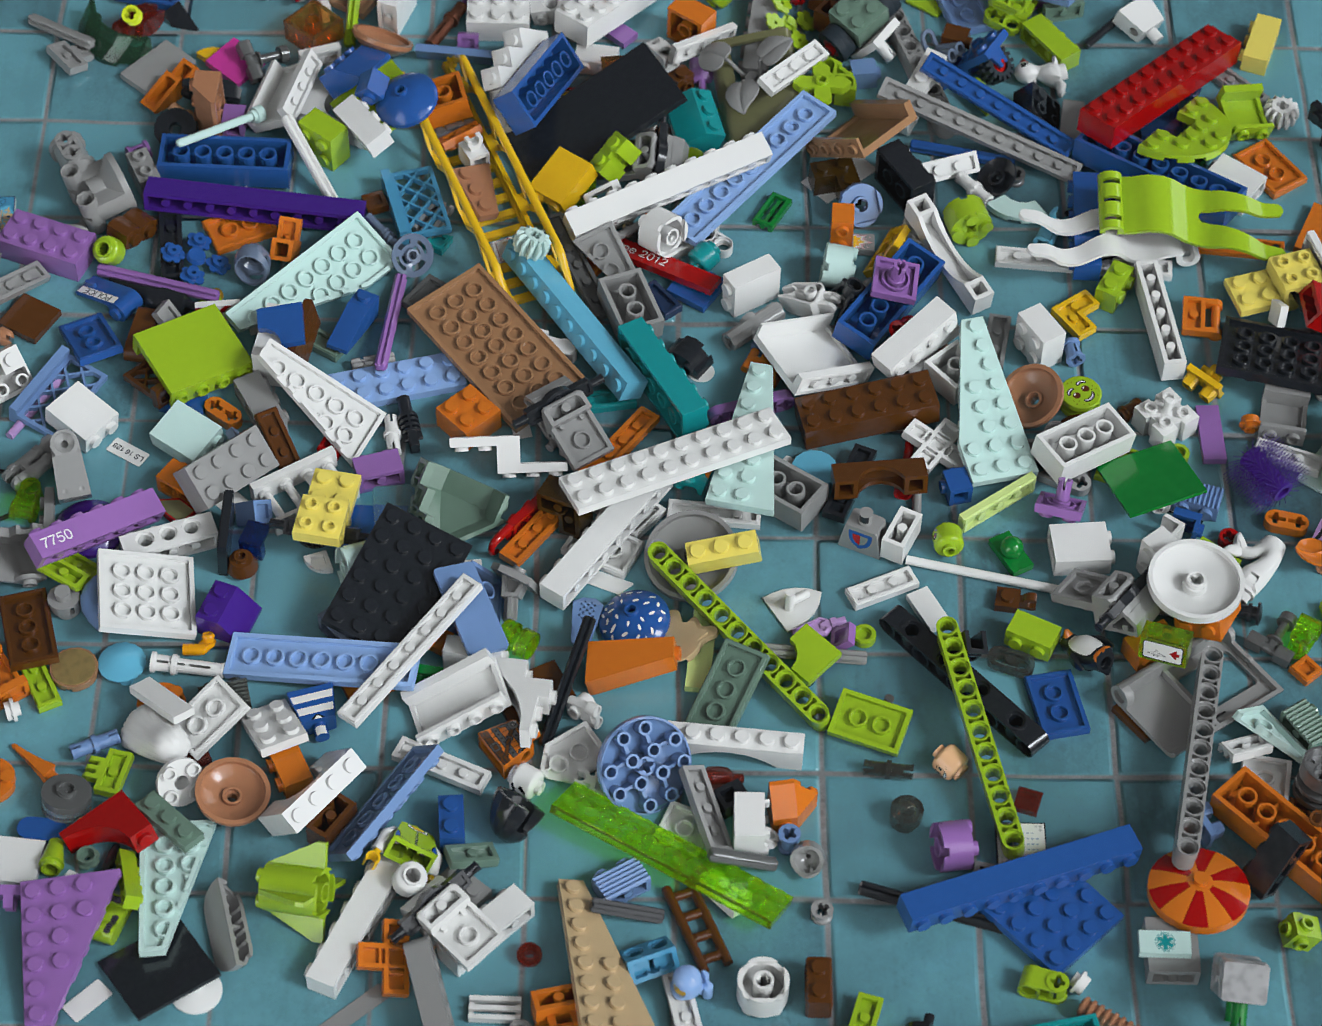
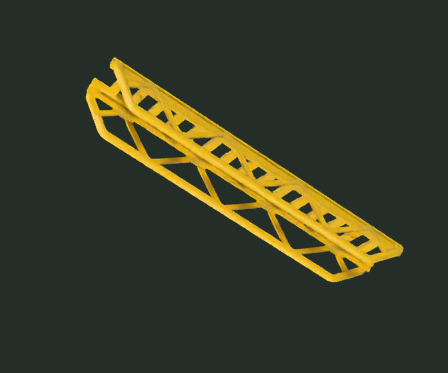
M463 54L454 55L451 58L447 57V61L442 62V69L445 75L455 72V68L459 63L466 92H472L477 95L486 113L491 134H487L468 96L473 113L471 118L481 124L484 131L480 133L483 137V144L490 152V170L497 177L492 179L494 189L502 187L504 193L495 195L497 205L509 202L512 208L499 211L497 219L479 222L452 168L463 164L459 159V155L447 158L445 152L448 150L445 151L442 148L428 117L419 124L425 144L437 169L444 172L448 180L455 206L468 231L474 234L478 242L487 272L518 305L536 300L530 291L512 296L510 289L524 286L518 276L504 280L503 273L513 270L506 262L499 264L489 242L503 237L515 235L521 226L526 227L530 225L534 228L527 214V211L531 210L537 214L551 241L550 248L552 254H547L546 258L559 273L562 272L563 278L574 290L564 248L468 58ZM497 151L506 153L516 172L522 193L517 194ZM526 194H527V196H528V198H529L531 204L528 203V201H527V199H526ZM515 217L519 222L486 233L481 228Z

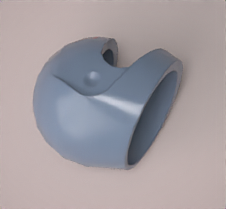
M257 243L241 246L234 258V268L239 279L252 286L260 285L268 279L271 267V258L268 251ZM253 275H263L260 279H251L249 277Z

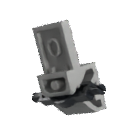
M668 115L658 120L655 132H642L636 135V139L629 140L642 153L632 165L628 164L623 170L625 174L619 182L635 179L643 181L646 176L652 173L660 174L665 172L664 170L674 164L679 166L688 159L689 146L685 139L668 134L669 124L666 123ZM598 173L596 178L598 185H604L609 182Z
M602 374L590 380L584 377L576 382H572L565 375L526 395L523 400L527 408L523 409L524 415L511 421L515 429L527 423L530 426L538 424L547 439L553 437L574 472L614 450V446L591 411L592 405L587 399L588 396L594 393L593 388L605 383Z
M1149 566L1136 579L1131 573L1114 570L1110 576L1074 568L1051 593L1052 602L1093 611L1095 619L1094 628L1097 632H1102L1105 629L1139 637L1162 611L1152 599L1148 587L1145 586L1147 584Z

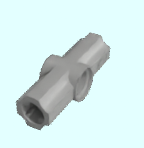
M772 302L756 313H746L738 325L722 334L725 347L730 351H735L754 339L761 323L783 320L786 313L782 305L778 302Z

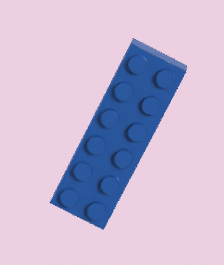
M563 32L543 40L493 99L496 108L501 112L509 128L512 129L516 136L535 128L584 68V65Z
M162 133L157 160V170L161 178L241 187L290 188L294 161L293 141L291 139L213 135L192 144L178 147L176 141L190 134Z
M910 238L899 248L892 259H901L902 261L920 264L915 304L909 305L871 297V281L839 318L834 328L832 337L868 361L872 358L871 353L890 336V323L895 320H901L909 314L940 277L944 267V260Z

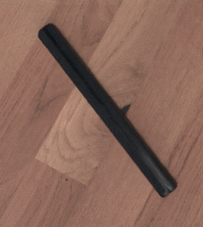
M587 615L583 617L557 689L556 705L551 706L538 742L542 747L555 737L596 619Z
M864 880L860 882L858 894L894 905H897L900 894L906 893ZM980 912L970 917L962 916L953 920L1003 934L994 923L990 922Z

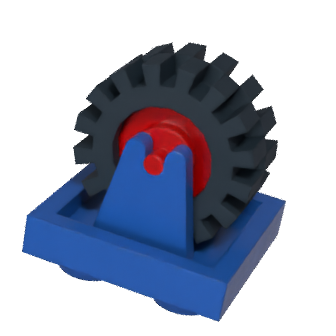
M1003 28L999 31L993 30L989 32L984 38H976L971 43L972 47L962 54V60L957 67L962 71L973 67L975 69L978 68L979 71L976 73L977 75H982L980 79L982 81L986 80V84L997 85L1009 79L1014 72L1012 70L1014 64H1011L1014 60L1013 57L1009 58L1011 53L1009 51L1005 52L1006 48L1004 46L1001 47V44L1009 35L1008 32Z

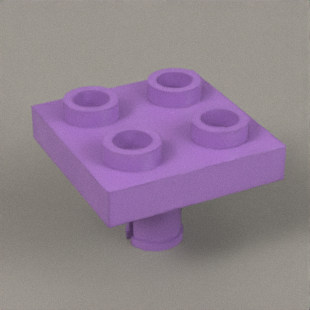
M876 255L870 296L914 305L917 296L920 264Z
M1059 477L1056 494L1045 491L1040 492L1035 503L1034 512H1038L1040 516L1045 518L1060 517L1064 522L1068 523L1081 521L1087 501L1070 497L1073 484L1072 479L1068 478L1064 487L1066 478Z

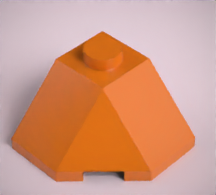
M796 779L769 782L767 799L770 800V806L767 808L770 827L776 833L784 824H794L800 827L817 807V789L811 786L805 788Z

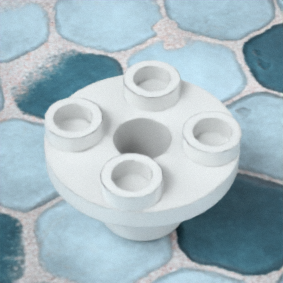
M178 757L168 761L157 775V793L172 806L176 807L185 806L196 801L195 784L203 770L196 761L187 757Z

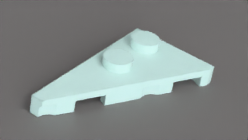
M1263 705L1239 709L1232 716L1234 720L1300 764L1302 763L1304 755L1308 750Z

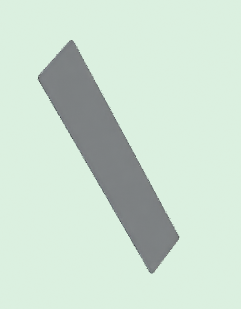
M378 983L319 1026H350L389 997H382V986Z

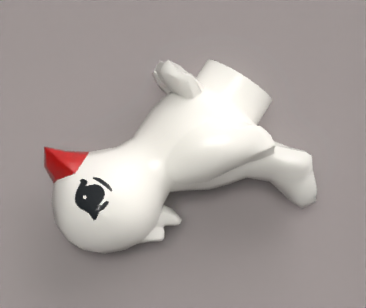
M1055 55L1052 56V63L1039 66L1029 63L1023 58L1016 66L1014 75L1019 82L1029 84L1033 81L1036 83V80H1039L1044 85L1056 89L1058 97L1062 98L1066 94V83L1063 80L1068 79L1067 68L1064 63L1058 64Z

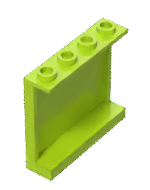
M215 304L133 334V350L137 355L143 354L169 394L170 407L177 400L185 404L191 399L205 396L214 390L226 388L233 383L234 379L253 372L252 358Z

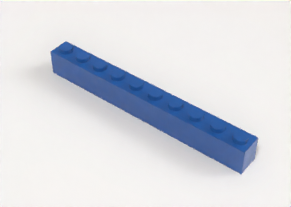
M1127 824L900 894L896 908L908 933L913 931L922 932L939 923L948 924L958 917H970L984 909L993 910L1003 903H1015L1032 894L1035 896L1041 895L1051 888H1063L1077 880L1086 881L1093 875L1100 873L1108 874L1122 866L1131 867L1138 862L1143 847L1131 825Z

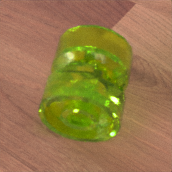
M511 618L507 619L501 625L509 642L508 649L505 651L512 650V654L515 657L529 660L539 645L540 634L528 627L523 629L521 623Z

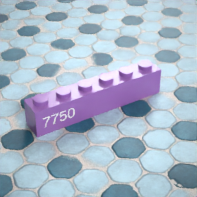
M153 487L146 490L141 488L134 491L131 496L115 498L110 504L104 506L103 504L96 505L84 514L78 512L63 522L62 520H57L47 528H36L28 533V537L23 545L38 569L159 522L166 510Z

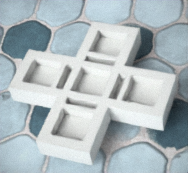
M946 417L935 430L914 418L903 431L901 437L918 448L911 458L924 457L928 475L938 463H941L948 469L964 467L958 448L955 445L959 438L958 425Z

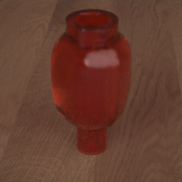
M721 766L706 768L713 790L739 778L741 783H744L743 773H733L731 769Z

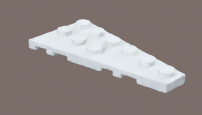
M270 338L257 359L350 466L353 467L352 458L361 455L387 413Z

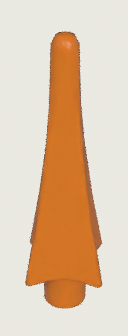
M15 743L11 745L12 749L28 763L43 783L49 778L59 775L55 771V764L26 751Z

